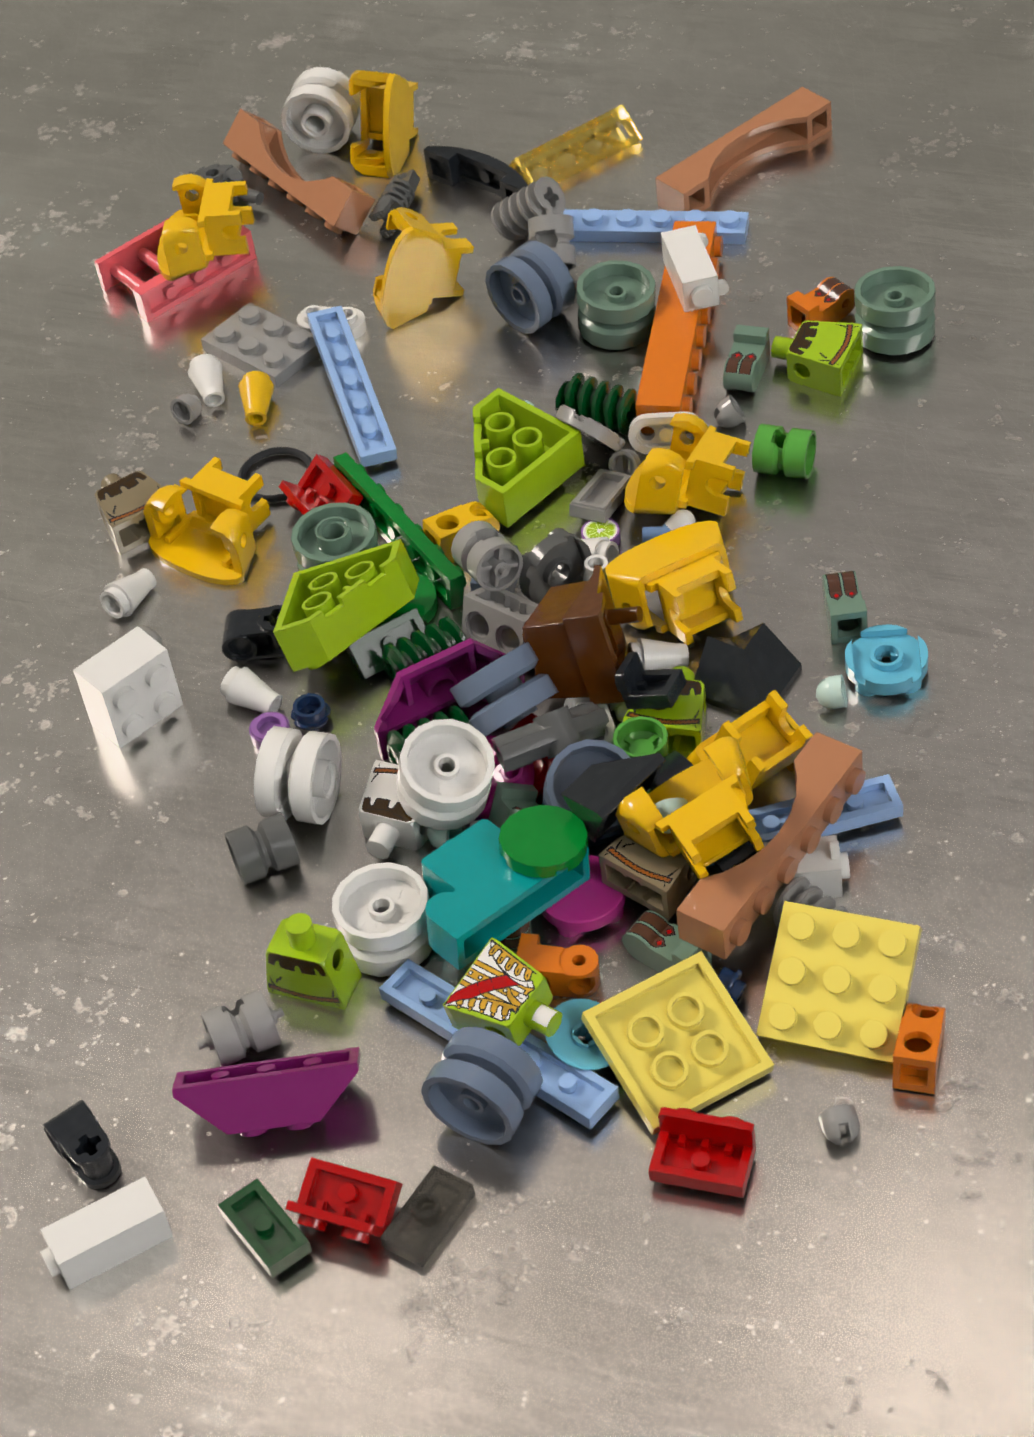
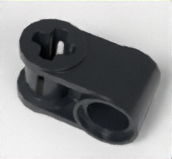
M282 605L231 611L225 618L222 641L223 654L236 662L285 657L273 633Z
M82 1099L42 1125L44 1132L63 1160L66 1159L83 1184L88 1188L103 1189L117 1180L121 1173L119 1159L110 1148L107 1134L103 1131L94 1114Z

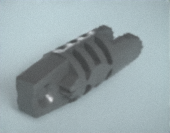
M414 169L392 177L369 215L371 221H377L381 218L385 220L379 230L385 238L391 237L396 229L387 230L385 228L388 213L399 207L409 208L415 198V191L420 177Z

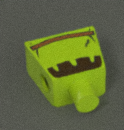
M806 320L801 323L794 338L774 337L771 346V356L787 360V377L791 382L841 397L863 354L862 324Z
M676 666L672 669H682L687 683L673 708L663 710L628 709L622 722L638 716L659 720L666 727L668 733L669 754L676 750L687 758L700 743L705 741L707 716L705 684L694 680L695 675L691 669L685 666Z
M296 913L281 920L266 950L267 990L270 993L345 1010L362 976L342 932L336 928L313 924L310 916L305 913Z

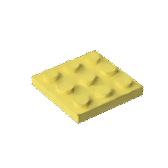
M784 901L756 1036L762 1039L893 1065L894 1049L901 1019L905 1014L922 928L918 925Z
M702 951L582 1012V1022L652 1135L660 1132L658 1115L661 1107L673 1109L689 1108L697 1112L769 1074L774 1068V1063Z

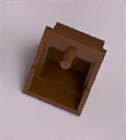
M601 565L594 566L593 575L588 581L551 587L522 627L524 643L529 642L539 659L535 667V675L548 674L559 691L548 699L589 698L590 702H593L595 705L624 702L621 693L615 685L616 671L625 659L628 649L621 624L642 622L643 610L640 606L615 608Z

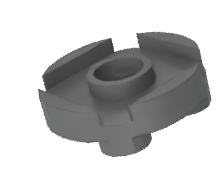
M563 528L552 530L548 537L538 543L531 552L522 555L523 567L519 578L522 594L529 600L539 604L551 587L582 582L583 577L580 574L584 569V561L587 557L591 556L589 546L575 534L568 533Z

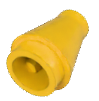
M250 371L243 376L238 388L245 412V421L249 425L260 426L267 421V412L274 392V384L268 374L262 371Z

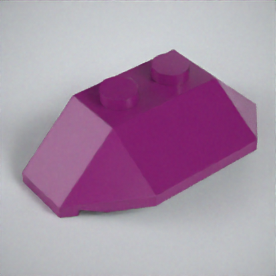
M469 638L397 672L374 726L379 754L383 761L389 758L387 752V734L389 731L396 730L402 735V727L406 724H412L417 728V721L420 718L424 717L432 721V715L437 711L443 712L446 715L449 706L456 705L460 708L450 689L502 657L505 653ZM523 674L519 678L522 683H525V676ZM484 698L469 708L460 709L470 720L473 714L489 704Z
M360 1047L177 1072L172 1086L173 1098L227 1135L240 1133L244 1137H254L272 1128L286 1127L288 1130L306 1129L312 1126L314 1122L322 1120L359 1072Z

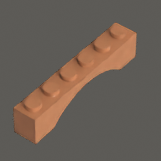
M804 87L799 88L657 176L655 181L658 206L667 211L706 210L711 206L713 195L719 184L741 164L774 150L809 145L831 131V101Z
M243 109L239 110L223 142L225 146L233 151L232 157L245 165L251 164L249 170L262 178H269L268 184L284 193L287 191L286 198L300 206L306 205V213L316 219L326 220L324 226L340 235H342L343 231L357 235L376 199L358 186L334 176L322 180L305 181L295 171L288 159L283 144L282 132L264 118Z
M819 732L812 736L794 759L796 797L790 815L784 825L762 850L745 862L722 873L699 880L676 910L679 939L724 960L727 959L736 946H742L750 934L751 926L759 915H765L770 910L775 894L781 886L789 884L793 880L800 861L807 853L811 854L815 851L821 834L829 823L834 824L837 822L842 813L843 806L851 794L856 795L861 790L866 777V772L863 770L862 750Z

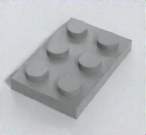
M251 302L201 339L204 351L247 373L250 371H262L268 374L275 388H278L320 355L311 332Z

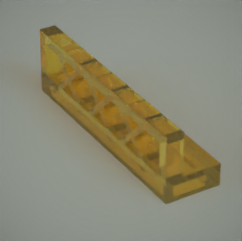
M622 104L514 158L509 166L516 170L528 185L534 182L529 172L539 167L548 169L547 176L560 183L639 143L642 137ZM621 124L630 137L625 141L610 137L611 131L618 128ZM592 140L602 142L600 153L597 155L583 151L584 145ZM567 153L575 156L573 167L569 169L556 165L557 158ZM553 172L559 173L558 175L552 177Z

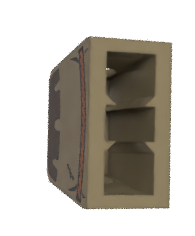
M135 471L123 478L116 473L108 474L101 481V489L97 490L94 494L102 521L120 555L148 542L150 538L143 510L152 494L163 486L143 471Z
M625 834L599 854L602 883L657 912L668 920L675 914L697 879V875L681 853L674 857L671 855L659 857L627 838Z

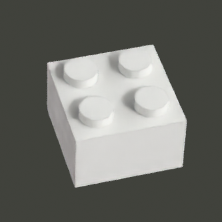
M139 626L73 670L92 726L119 749L183 705L167 649Z

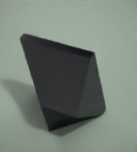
M762 623L732 638L708 636L694 680L705 684L706 703L742 716L765 701L768 694L773 690H776L783 697L801 672L802 664L765 623Z
M660 753L592 764L561 793L573 814L584 822L588 837L594 843L618 821L615 814L618 805L626 796L640 787H643L648 792L656 784L665 758Z

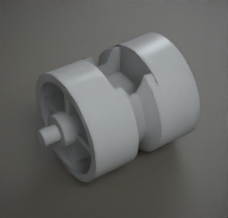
M548 208L545 215L530 218L528 220L529 241L536 240L546 244L558 254L568 270L576 268L575 246L569 243L574 238L573 217L566 214H553V208Z
M485 521L468 523L458 531L453 539L451 547L453 559L485 590L492 592L504 590L511 586L519 577L523 567L521 552L490 523Z
M260 989L236 1000L234 1010L230 1011L223 1005L200 1013L207 1033L204 1034L205 1039L197 1041L200 1050L207 1047L210 1051L214 1050L221 1067L241 1061V1059L245 1058L246 1049L252 1047L257 1052H263L281 1044L275 1024H278V1018L285 1016L282 1008L273 1011L272 1007H268Z

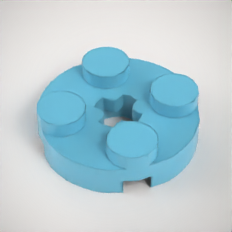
M890 624L872 626L861 631V638L857 639L853 644L852 639L847 644L845 649V670L848 678L855 684V689L859 694L863 696L911 694L921 688L922 679L928 671V648L921 637L918 636V640H916L914 637L907 635V628ZM882 657H890L892 662L882 663Z

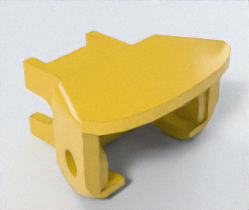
M356 70L351 74L349 78V95L353 96L360 92L361 141L350 145V162L355 170L363 175L392 178L400 173L409 155V140L418 134V128L414 127V91L418 89V82H409L405 78L393 73ZM370 139L382 140L384 151L367 149L370 145Z
M191 173L174 178L172 190L178 191L182 209L176 211L168 220L164 221L157 253L159 270L164 279L173 281L208 268L209 261L214 260V256L248 254L246 236H240L242 225L254 224L252 206L232 205L234 196L247 195L246 181L214 183L213 179H205ZM189 190H195L198 194H194Z
M399 207L391 210L388 213L385 228L387 230L399 229L402 232L395 240L389 253L384 275L375 277L373 297L384 323L394 329L426 313L429 305L432 304L433 298L464 295V289L456 279L462 254L473 253L474 246L467 238L445 237L457 235L458 228L453 222L430 224L422 214L411 209Z
M676 413L670 421V425L674 426L670 449H651L645 460L634 471L625 489L624 504L626 509L634 514L672 515L677 510H680V508L686 509L687 506L725 516L730 496L724 495V492L727 488L740 491L745 476V471L737 469L736 466L726 464L731 454L747 457L751 442L716 432V427L711 425L708 427L704 420L694 414ZM685 431L692 433L694 439H689L686 436Z
M214 456L192 479L184 477L179 480L180 486L177 484L166 485L152 494L143 510L150 533L148 543L155 557L179 572L208 583L237 585L245 581L256 551L253 532L271 515L268 500L263 498L251 507L250 505L254 495L264 486L262 475L255 473L246 481L222 471L221 459ZM187 490H191L196 511L194 510L189 514L186 513L182 494Z
M717 521L696 522L659 535L627 550L605 567L615 608L640 606L642 608V622L628 623L637 629L648 630L655 627L656 632L661 634L670 631L688 646L694 643L693 635L729 618L736 623L743 620L741 608L731 600L729 595L730 591L736 589V585ZM644 591L651 593L658 591L665 621L649 610Z
M773 690L768 694L765 701L733 722L728 720L723 723L717 733L700 743L686 759L695 765L700 761L709 759L703 749L721 737L730 736L736 738L746 762L753 790L785 767L789 771H794V759L813 735L804 724L800 727L787 712L788 704L776 690Z
M730 736L721 737L703 748L709 759L700 761L678 773L649 794H647L643 787H640L626 796L618 805L615 814L627 838L659 857H667L669 855L674 857L681 853L699 880L709 877L705 869L707 866L747 841H750L757 852L764 848L761 836L754 828L757 826L756 822L748 811V806L753 801V793L746 762L738 740ZM669 798H684L687 800V804L664 818L655 803ZM668 829L671 831L669 834L664 833Z

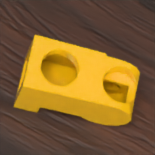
M477 501L458 505L422 520L425 535L434 545L438 544L442 548L445 556L452 563H454L451 553L452 542L462 527L474 521H485L490 523L496 530H500L499 521Z

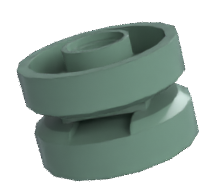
M620 260L597 263L586 269L577 282L578 329L582 337L594 346L613 350L636 347L648 340L656 310V285L651 272L639 264Z
M893 266L870 271L859 278L854 287L855 323L862 324L863 347L875 353L898 355L920 350L931 342L935 335L934 308L936 306V289L934 281L926 273L915 268Z
M328 503L313 508L299 518L292 529L291 535L298 571L379 546L376 525L371 514L362 507L349 503Z

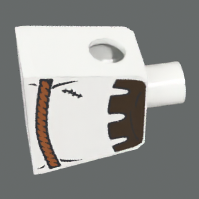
M376 760L373 764L358 812L363 835L369 839L366 844L367 851L374 857L386 859L389 857L394 846L413 851L421 849L428 840L427 827L420 825L407 815L398 800L396 779L399 765Z

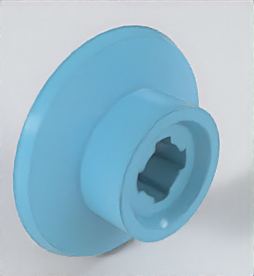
M572 999L554 1008L562 1013V1021L557 1032L553 1036H545L554 1055L573 1068L597 1070L609 1066L581 1020L582 1012L599 1004L597 1001ZM578 1036L585 1037V1040H587L589 1043H582Z

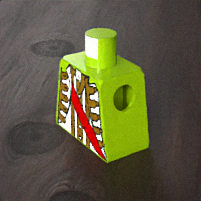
M493 937L443 1004L454 1028L458 1030L463 1027L483 1028L500 1034L518 1046H521L532 1029L547 1037L553 1036L562 1021V1013L549 1006L553 995L546 978Z

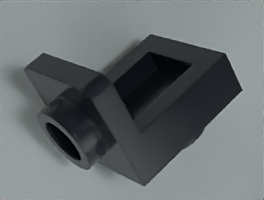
M628 652L615 674L616 688L621 693L627 709L663 710L673 708L687 683L682 669L644 670L637 652Z

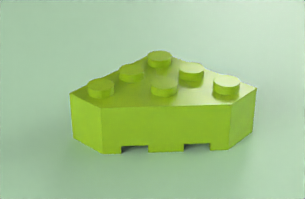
M497 388L473 407L475 482L478 500L500 524L510 527L585 465L580 430L510 393Z
M401 539L293 573L273 631L293 672L305 668L313 670L322 667L414 599L419 576Z

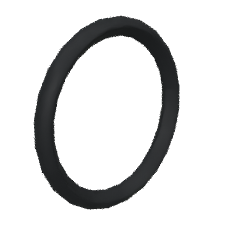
M268 448L246 460L239 470L238 477L245 480L247 471L255 462L272 455H294L304 461L307 468L312 459L305 452L295 448ZM256 493L252 499L259 501L263 498L268 500V503L286 501L288 497L284 493L277 495Z

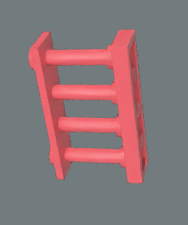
M163 221L95 260L94 263L101 288L107 291L122 282L133 290L140 317L150 322L256 259L257 256L251 230L242 225L240 236H246L248 254L214 256V260L209 261L208 268L173 281L166 280L160 273L157 261L158 246L164 226ZM148 266L159 273L146 282H143L134 275Z

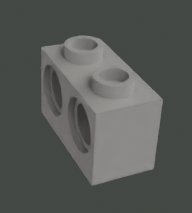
M480 587L465 594L463 597L462 632L467 639H474L507 654L524 644L522 627L538 604L505 589L492 592Z

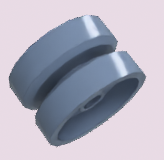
M539 241L525 242L515 249L509 257L502 258L486 272L485 283L487 292L495 309L509 325L522 333H534L543 327L551 317H557L574 303L576 292L567 266L556 252Z
M529 642L513 649L450 689L460 708H469L484 698L487 700L489 705L473 714L469 721L471 726L485 737L502 726L504 729H507L538 710L536 705L559 692L548 674H538L525 683H522L519 677L536 667L539 660Z
M586 739L568 745L555 756L547 772L543 787L542 805L559 806L571 811L561 793L592 764L630 757L622 748L604 740ZM619 821L613 824L595 843L588 837V846L602 845L618 837L623 832Z
M463 1027L452 1035L443 1050L441 1061L434 1064L424 1080L421 1094L431 1112L451 1130L470 1140L486 1145H502L511 1140L521 1123L523 1111L530 1108L540 1091L543 1078L539 1067L530 1055L513 1041L483 1028Z

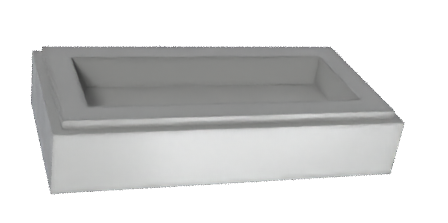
M599 469L569 504V516L606 523L624 501L626 485L632 475Z

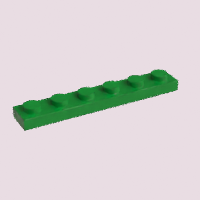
M347 452L333 457L334 466L364 497L359 506L371 514L377 532L388 543L399 539L402 540L416 572L431 580L436 588L437 596L450 610L462 606L464 587H466V577L462 569L457 565L454 566L438 544H433L425 535L422 527L417 523H413L405 514L402 506L399 503L395 504L386 494L383 486L380 483L376 484L367 474L362 464H357Z

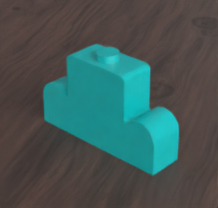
M487 819L478 821L453 839L447 840L441 847L424 857L421 861L423 881L428 888L430 898L425 906L429 946L456 969H462L478 957L492 937L499 942L588 881L590 879L589 847L587 846L585 858L571 871L568 872L566 868L557 871V876L536 878L515 872L507 865V860L503 855L501 856L498 838L500 828Z

